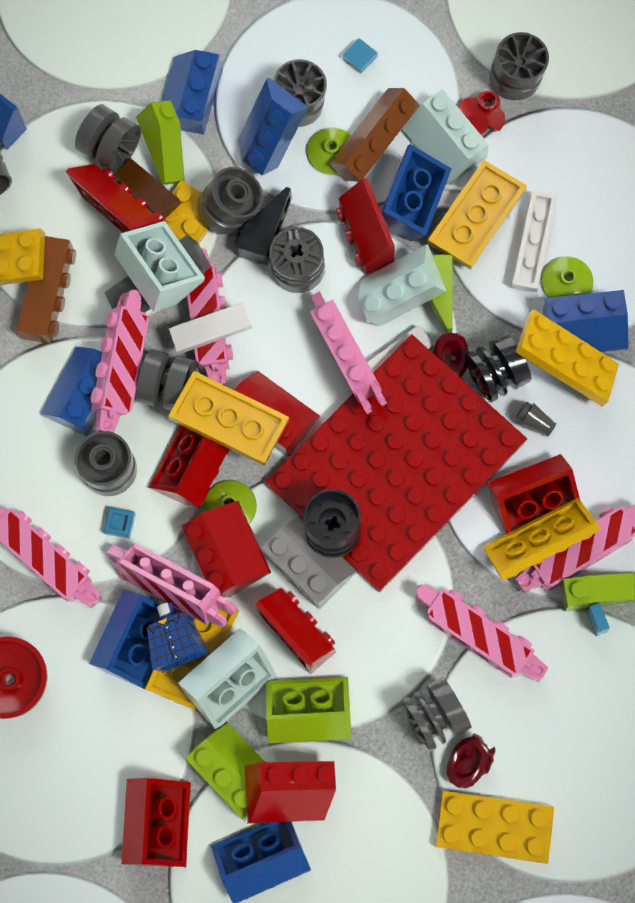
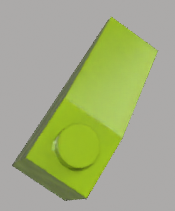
M171 101L151 102L136 116L161 183L162 185L179 183L181 180L185 181L180 122Z
M432 255L447 292L433 298L428 303L444 333H452V255Z
M635 573L563 579L560 585L565 612L588 609L589 606L600 603L602 607L635 602Z

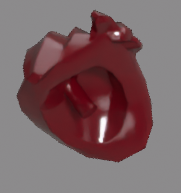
M445 333L436 340L433 353L460 378L467 370L465 354L469 352L467 342L458 333Z
M473 733L472 737L462 739L457 743L447 762L446 774L450 783L458 788L466 789L477 783L484 774H488L494 762L495 746L489 749L487 744L483 742V738Z

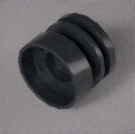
M503 333L489 341L490 353L483 346H479L476 348V353L470 351L465 354L466 365L473 383L491 403L498 400V394L500 396L507 395L506 382L512 389L516 390L532 380L525 358L516 353L518 345L507 333Z
M336 489L318 492L309 499L304 508L303 521L307 543L314 552L324 557L338 558L347 555L355 549L361 535V512L355 499L350 494ZM333 525L337 526L333 531H329Z

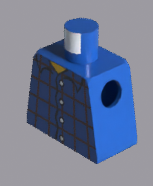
M164 603L157 607L160 621L147 627L153 670L164 673L209 655V650L191 616L182 612L175 614L172 603Z

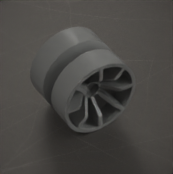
M526 32L512 33L502 39L497 47L489 72L490 82L497 93L511 100H523L532 96L538 90L549 64V52L544 42L537 36Z
M295 59L284 63L277 70L274 82L308 107L299 127L307 126L315 122L323 111L327 89L326 76L318 65L308 60Z
M99 104L87 114L81 123L75 138V149L90 159L96 158L98 164L111 172H116L134 154L140 141L141 128L125 117L120 118L117 112L106 105Z
M239 167L224 168L215 175L200 193L197 201L198 214L203 223L211 230L221 234L235 233L259 210L263 200L262 188L258 180L247 170Z
M150 349L146 354L138 375L137 402L155 407L163 396V408L171 411L193 371L196 372V361L176 356L170 366L169 353Z
M110 431L92 433L82 440L76 450L75 465L77 471L86 485L96 494L116 496L125 492L133 484L137 475L136 459L127 442L118 434Z

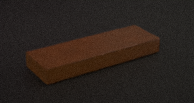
M132 158L113 174L119 183L123 182L126 184L135 197H141L147 203L150 210L153 212L157 211L164 219L181 204L178 197Z

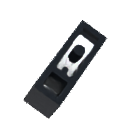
M285 187L244 225L242 233H237L234 247H236L238 257L267 266L270 258V245L274 237L279 234L292 201L291 188Z

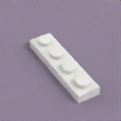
M532 190L512 288L536 293L538 291L557 194Z

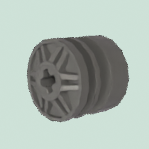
M291 227L281 231L274 237L270 245L269 257L272 274L276 283L282 289L291 293H305L313 290L321 282L325 274L324 248L320 238L313 231L304 227Z
M443 677L427 685L430 699L425 700L418 691L414 693L418 706L415 707L408 697L402 700L409 725L416 737L426 745L430 752L437 748L432 737L433 735L438 738L442 745L446 743V737L443 732L445 728H448L455 737L472 728L463 706Z

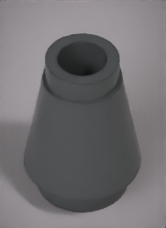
M527 401L515 418L520 422L519 425L544 434L547 437L552 433L557 424L535 403L531 404Z

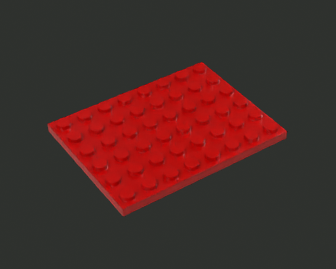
M413 334L373 372L387 404L381 406L374 395L366 399L369 401L372 412L367 414L362 404L352 394L265 481L266 485L301 518L304 517V508L309 499L318 492L336 489L350 494L358 503L361 512V535L355 549L342 557L379 593L527 442V438ZM333 525L329 531H333L337 526Z

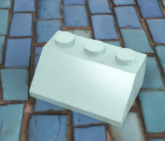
M443 89L423 102L402 128L404 134L416 148L452 168L446 184H451L488 157L489 144Z
M165 221L120 234L114 255L153 312L178 304L204 281L205 277Z
M424 245L363 278L360 283L358 299L367 322L382 326L447 291L428 245Z
M238 629L178 684L191 703L209 724L217 730L266 686V681H272L277 675L260 645L242 629Z

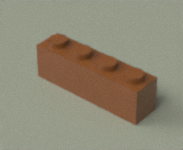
M388 88L329 164L345 181L359 182L367 175L420 105L405 88Z
M45 236L43 280L28 282L17 326V332L21 339L52 344L53 336L58 334L59 321L57 319L59 312H63L65 306L63 294L65 288L68 289L71 280L69 269L70 265H74L76 260V250H74L71 241L68 239Z

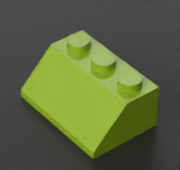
M348 677L266 681L268 744L351 739Z
M227 723L207 737L185 759L243 821H246L247 804L244 766L265 761Z

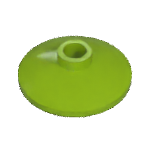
M333 127L318 131L310 139L307 147V156L310 164L323 174L337 175L338 173L329 163L351 135L343 129ZM329 145H336L334 150H330L327 147Z
M570 256L559 257L551 261L545 267L541 280L543 291L548 298L590 294L594 282L593 274L587 264L578 258ZM564 275H571L573 277V280H565Z
M227 480L216 484L210 489L204 501V512L225 505L227 500L239 501L249 524L253 521L257 511V501L254 493L247 485L239 481Z

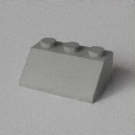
M300 516L280 528L261 547L263 555L319 609L357 573V570L342 556L329 558L314 552L307 543L304 521Z

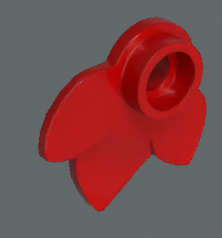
M487 90L481 92L477 97L465 98L457 106L480 135L485 133L489 127L500 131L504 126L505 114L500 109V98L493 91ZM490 102L492 106L487 107L483 103Z

